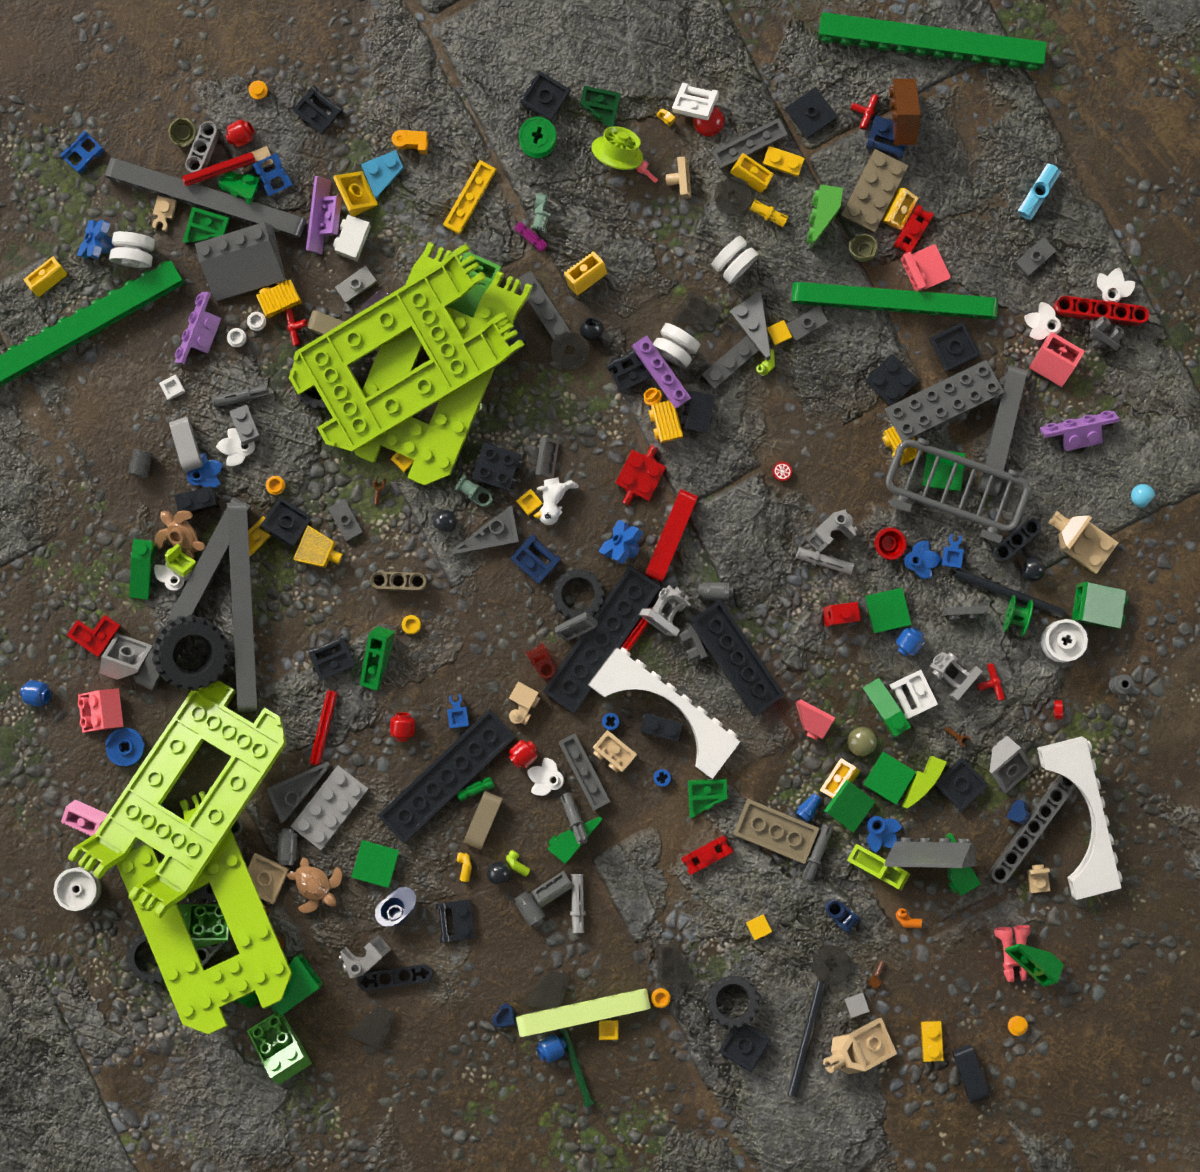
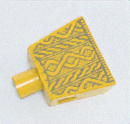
M307 526L294 560L326 568L328 561L339 564L343 554L333 550L336 544L334 541Z

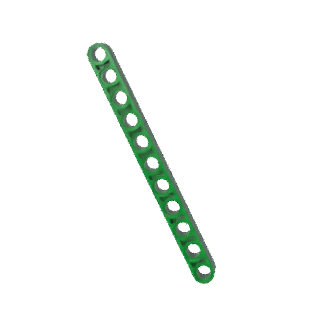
M807 282L792 283L791 303L978 319H997L999 300L994 297Z

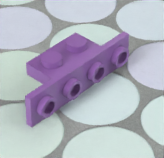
M315 176L306 250L322 255L324 237L338 235L342 197L329 196L331 180Z
M201 292L195 300L196 307L189 316L188 322L190 323L188 328L182 334L183 341L176 350L175 363L185 364L190 348L206 354L209 352L221 321L220 317L205 311L211 295L210 292Z
M645 336L631 346L675 409L691 399L648 336Z
M1103 411L1098 415H1085L1080 419H1067L1058 424L1049 423L1044 427H1040V431L1045 438L1062 434L1064 449L1069 451L1103 443L1101 426L1120 422V419L1114 411Z

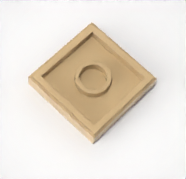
M254 853L248 870L260 898L274 904L290 868Z

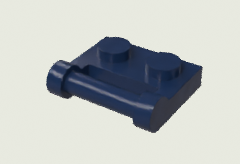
M876 115L866 148H875L894 154L897 158L902 159L906 145H900L897 148L874 140L875 137L894 142L892 120Z
M532 534L510 560L535 582L540 584L560 562L561 558L558 555L555 556ZM530 545L535 547L550 563L548 565L544 564L528 547Z

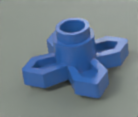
M94 220L88 221L84 241L79 247L77 256L84 259L89 257L98 259L100 253H110L114 245L112 244L111 237L106 235L110 227L109 222L105 220H99L98 222Z
M618 520L613 528L612 539L605 541L599 552L608 558L612 556L615 561L624 564L628 557L633 558L639 552L637 542L643 532L637 527H630L627 523Z

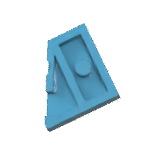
M396 150L361 164L375 199L380 196L381 192L403 170Z

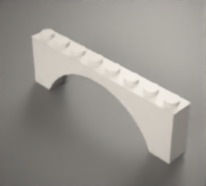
M616 648L588 685L603 697L622 690L638 689L653 692L672 702L686 717L694 733L697 749L695 767L713 779L740 743L737 740L738 735L730 729L728 731L722 728L723 724L716 718L711 720L707 717L708 712L700 706L695 708L691 704L692 700L686 695H678L676 693L677 689L670 683L665 685L661 682L662 677L654 671L648 672L645 669L646 665L640 660H632L630 658L631 654L627 650Z
M1081 736L1037 748L1041 767L1070 779L1085 798L1091 816L1092 830L1088 850L1080 865L1067 877L1071 895L1078 900L1121 889L1122 875L1119 870L1117 871L1116 867L1118 858L1111 846L1114 845V841L1107 829L1109 820L1103 811L1105 802L1099 794L1101 785L1099 779L1095 777L1096 764L1094 759L1091 760L1090 752H1092L1090 741Z

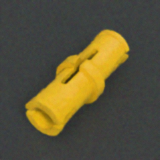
M756 199L750 208V211L764 217V220H770L781 227L785 225L788 216L776 211L774 207H769Z

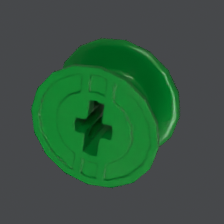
M533 117L526 120L519 129V143L523 152L531 158L538 159L547 157L553 152L557 139L553 124L543 117ZM538 132H541V138L535 144V137H537Z
M1013 595L1004 618L1003 632H1006L1010 624L1021 627L1020 635L1023 637L1031 619L1033 600L1028 602L1026 608L1015 605L1016 597Z

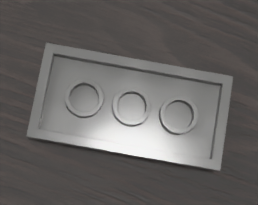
M338 765L291 825V828L322 850L369 788Z

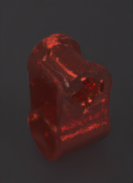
M539 643V646L530 651H525L540 677L544 680H550L556 673V669L543 643ZM544 666L552 668L550 675L545 676L542 674Z

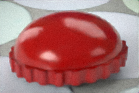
M713 107L709 120L695 117L692 120L696 131L700 135L707 137L720 133L725 122L723 113L717 107Z
M886 527L879 531L874 541V547L878 555L888 560L898 559L902 556L907 546L903 533L892 527Z

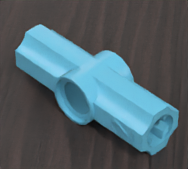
M1047 163L1017 212L1020 216L1032 220L1061 173L1058 167ZM1035 189H1041L1043 195H1037Z

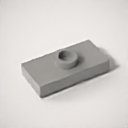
M364 266L337 285L335 289L347 304L374 285L377 280L369 269Z

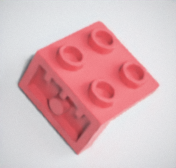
M935 244L913 254L908 252L900 259L915 291H924L950 279L949 272Z

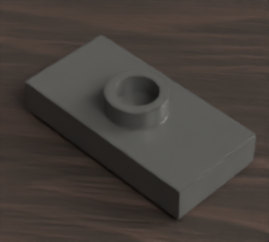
M1043 237L1019 258L1015 264L1028 277L1053 255L1056 250Z
M817 306L786 325L796 342L827 324L828 320L821 308Z
M541 437L535 475L554 478L559 446L558 440Z
M345 499L328 507L346 542L363 533Z
M584 612L556 626L555 633L567 642L598 627V622L590 614Z
M562 871L531 892L539 906L543 907L574 886L566 873Z

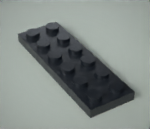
M718 600L689 621L753 717L784 696V693L721 600Z

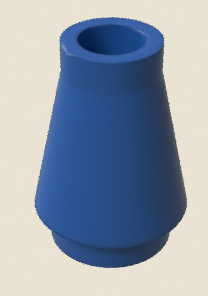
M813 793L797 808L796 816L808 823L809 820L813 819L822 799Z

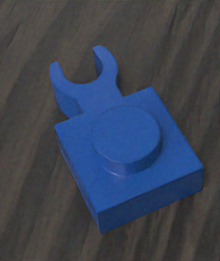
M951 534L948 538L950 547L945 546L943 549L941 566L961 569L964 549H959L958 547L962 541V536L959 535L958 542H954L952 540L953 534Z
M458 694V702H453L452 695L449 696V701L453 706V709H447L450 729L469 726L467 707H461L462 696Z

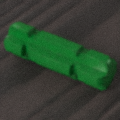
M488 777L483 782L479 781L467 786L465 790L462 788L457 793L460 801L466 800L468 796L473 797L485 792V789L494 788V783Z

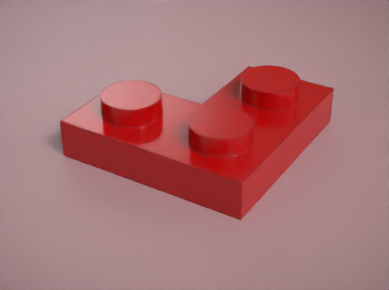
M104 614L94 630L80 620H77L66 636L97 657H100L121 625Z

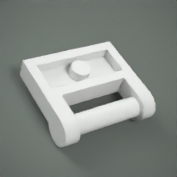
M682 83L672 106L673 113L709 120L713 107L718 101L719 91H709ZM687 94L697 95V96H701V97H705V98H709V99L699 98V97H695V96H691V95H687Z
M922 670L890 684L891 689H894L900 701L906 719L938 705ZM906 684L917 706L916 709H911L901 685Z

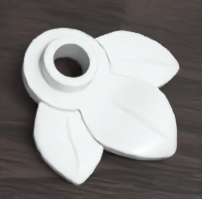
M1120 268L1113 270L1108 276L1100 273L1097 278V286L1102 291L1104 301L1119 302L1121 298L1128 297L1135 287L1134 281H1124ZM1112 292L1114 294V298H1110L1108 296V293Z
M1041 302L1039 304L1038 313H1030L1024 316L1026 324L1032 328L1030 337L1033 339L1042 340L1051 332L1058 334L1061 330V322L1055 317V310L1047 303ZM1048 324H1053L1055 328L1053 330L1049 329Z
M236 428L228 429L229 438L222 439L216 447L220 452L228 455L226 460L227 466H236L243 463L245 457L254 452L255 443H249L247 449H242V443Z
M166 562L165 565L154 566L157 580L165 583L166 588L170 591L180 590L193 572L192 570L183 578L169 569ZM177 579L178 581L177 583L173 584L171 583V580Z
M549 758L543 759L542 766H534L528 770L529 778L535 783L531 790L535 795L544 796L551 790H558L563 786L564 777L558 771L557 764ZM552 777L557 779L554 784L551 782Z

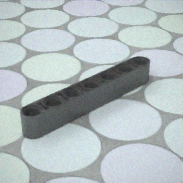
M1009 365L1006 368L1002 384L1004 392L999 396L983 463L1002 471L1005 468L1027 375V370ZM981 472L977 492H985L990 474ZM994 476L989 495H998L1001 478Z
M1058 775L1031 812L1028 822L1020 827L991 867L989 876L992 881L1004 883L1010 878L1076 787L1072 781L1069 786H1066L1063 783L1065 776ZM1054 791H1058L1060 794V799L1056 802L1052 799ZM1044 806L1049 810V814L1046 817H1043L1040 813L1041 808ZM1032 822H1035L1038 826L1037 831L1034 833L1029 830V825ZM1022 837L1026 840L1024 848L1018 846V840ZM1010 853L1015 856V861L1012 864H1009L1006 860L1007 855ZM998 869H1002L1004 876L998 880L995 877V872Z

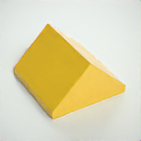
M363 171L335 175L333 177L351 216L354 217L378 205Z

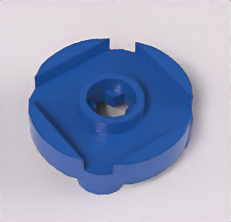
M117 729L106 740L107 757L116 765L131 766L140 761L144 755L146 744L142 735L134 729ZM128 742L130 750L122 752L123 747L121 743L126 744Z

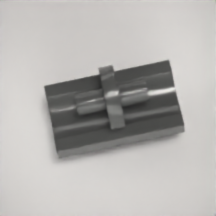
M1105 316L1100 317L1097 321L1092 319L1089 322L1091 325L1090 332L1092 333L1090 338L1093 339L1092 346L1094 348H1098L1100 345L1105 348L1109 345L1117 350L1120 347V340L1124 336L1122 328L1116 326L1112 331L1108 330L1107 328L1111 323Z
M692 626L685 628L677 636L681 645L690 642L692 649L685 651L688 661L696 659L699 661L707 657L706 646Z

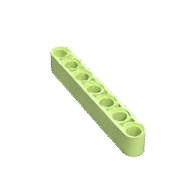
M640 989L520 1015L516 1017L519 1036L524 1037L639 1012L651 1007L647 989Z

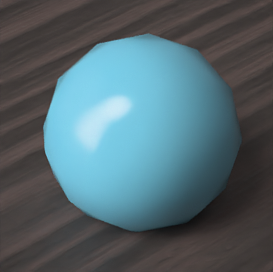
M1147 484L1137 485L1131 492L1132 502L1140 508H1145L1155 496L1154 490Z

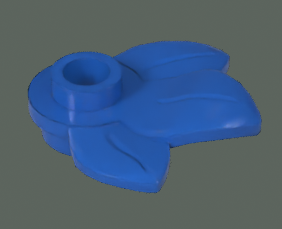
M201 453L203 467L189 471L187 473V480L193 486L202 485L203 487L212 486L216 488L220 485L216 476L220 473L223 464L217 460L208 461L206 454ZM199 474L200 477L195 479L193 478V475Z
M929 541L916 543L913 546L912 552L908 553L904 560L905 566L909 570L915 571L918 577L923 579L932 578L931 568L936 567L941 561V557L937 553L929 551ZM913 558L916 559V561H917L916 564L913 563V561H912Z
M880 816L870 818L867 823L869 831L867 843L870 849L876 853L881 845L892 848L894 843L897 842L895 832L902 828L900 823L892 818L883 819ZM875 822L880 824V828L877 830L873 827Z

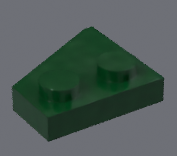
M584 86L580 106L606 127H614L621 93Z

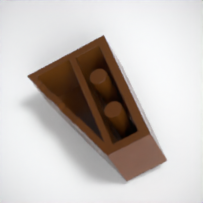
M893 79L892 86H889L888 96L891 98L890 110H892L891 119L893 122L894 145H917L921 113L916 79Z

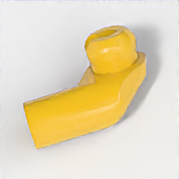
M460 852L457 856V862L463 863L460 880L469 882L472 870L470 856L467 853L463 854Z

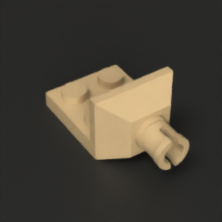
M1056 511L1048 523L1060 531L1058 537L1061 550L1094 574H1097L1119 542L1090 523L1089 521L1092 519L1090 516L1068 519Z
M878 1018L849 1034L834 1037L831 1048L832 1056L825 1058L823 1064H831L825 1067L829 1073H833L837 1069L847 1074L859 1073L882 1063L896 1055L897 1052L882 1018Z

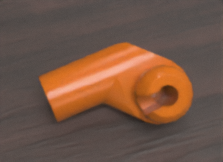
M900 908L896 912V919L904 928H922V919H912L906 909Z

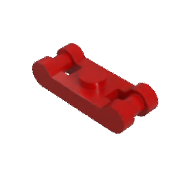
M917 205L893 245L897 249H903L904 253L912 252L934 215L930 211L928 213L923 210V207ZM917 216H920L924 219V221L920 223L915 219L917 218ZM903 239H909L911 241L910 244L904 242Z
M725 834L681 858L682 862L688 867L689 875L734 852L732 847L728 846ZM717 845H720L722 849L719 853L714 848ZM696 856L700 861L697 865L692 860Z

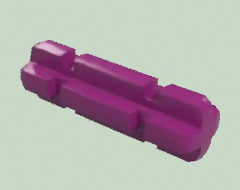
M522 222L517 223L514 228L518 234H522V237L531 245H535L537 250L540 252L544 251L547 243L542 239L540 240V237L531 229L526 228L525 224Z

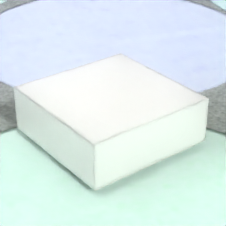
M177 375L159 383L168 401L186 392Z

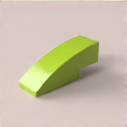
M930 756L924 772L916 771L901 807L909 808L919 801L935 784L947 762Z
M858 844L855 845L847 859L848 862L902 891L910 876V873L899 867L885 866V859Z

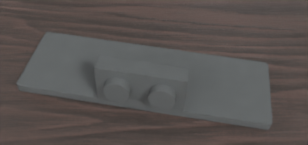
M985 360L885 408V412L900 440L904 441L931 428L934 432L937 430L943 431L949 428L950 424L955 421L957 423L967 419L971 409L1002 395L1004 390L990 365Z

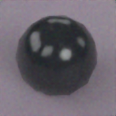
M586 318L581 322L580 334L587 341H595L602 336L603 324L597 318Z
M440 510L433 517V525L437 529L452 532L457 525L456 515L450 510Z
M1029 558L1024 562L1022 575L1030 582L1038 581L1045 575V565L1037 558Z
M497 861L489 866L487 877L492 884H499L510 880L511 869L505 862Z

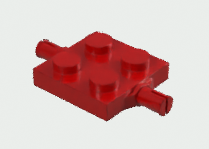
M651 445L647 454H640L633 449L631 450L615 482L616 485L627 492L622 501L623 504L630 506L634 496L641 497L647 501L650 500L666 466L658 463L653 458L658 449L657 447L654 448Z

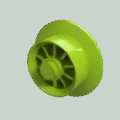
M616 126L609 127L604 131L602 137L595 139L592 143L591 148L594 156L609 166V172L614 173L616 169L632 170L639 167L643 161V154L639 149L640 139L629 129Z

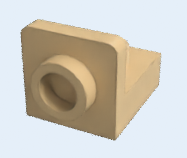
M1044 864L1032 865V869L1027 870L1030 893L1050 891L1048 876L1050 869L1044 868Z

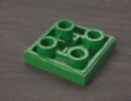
M947 451L965 458L966 453ZM926 453L922 487H926L936 459L935 455ZM940 457L929 488L945 490L955 462ZM958 464L949 488L950 491H961L964 465Z
M903 587L864 596L873 634L911 625Z
M882 752L863 785L897 805L916 771Z
M846 779L824 811L854 833L876 801Z
M362 840L351 878L389 888L400 850Z

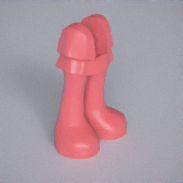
M1029 925L1013 927L1016 944L1026 945V939L1031 932ZM995 928V937L999 938L1003 944V966L1005 969L1003 972L1007 981L1014 982L1013 966H1019L1021 981H1026L1029 973L1005 952V948L1013 946L1012 928Z

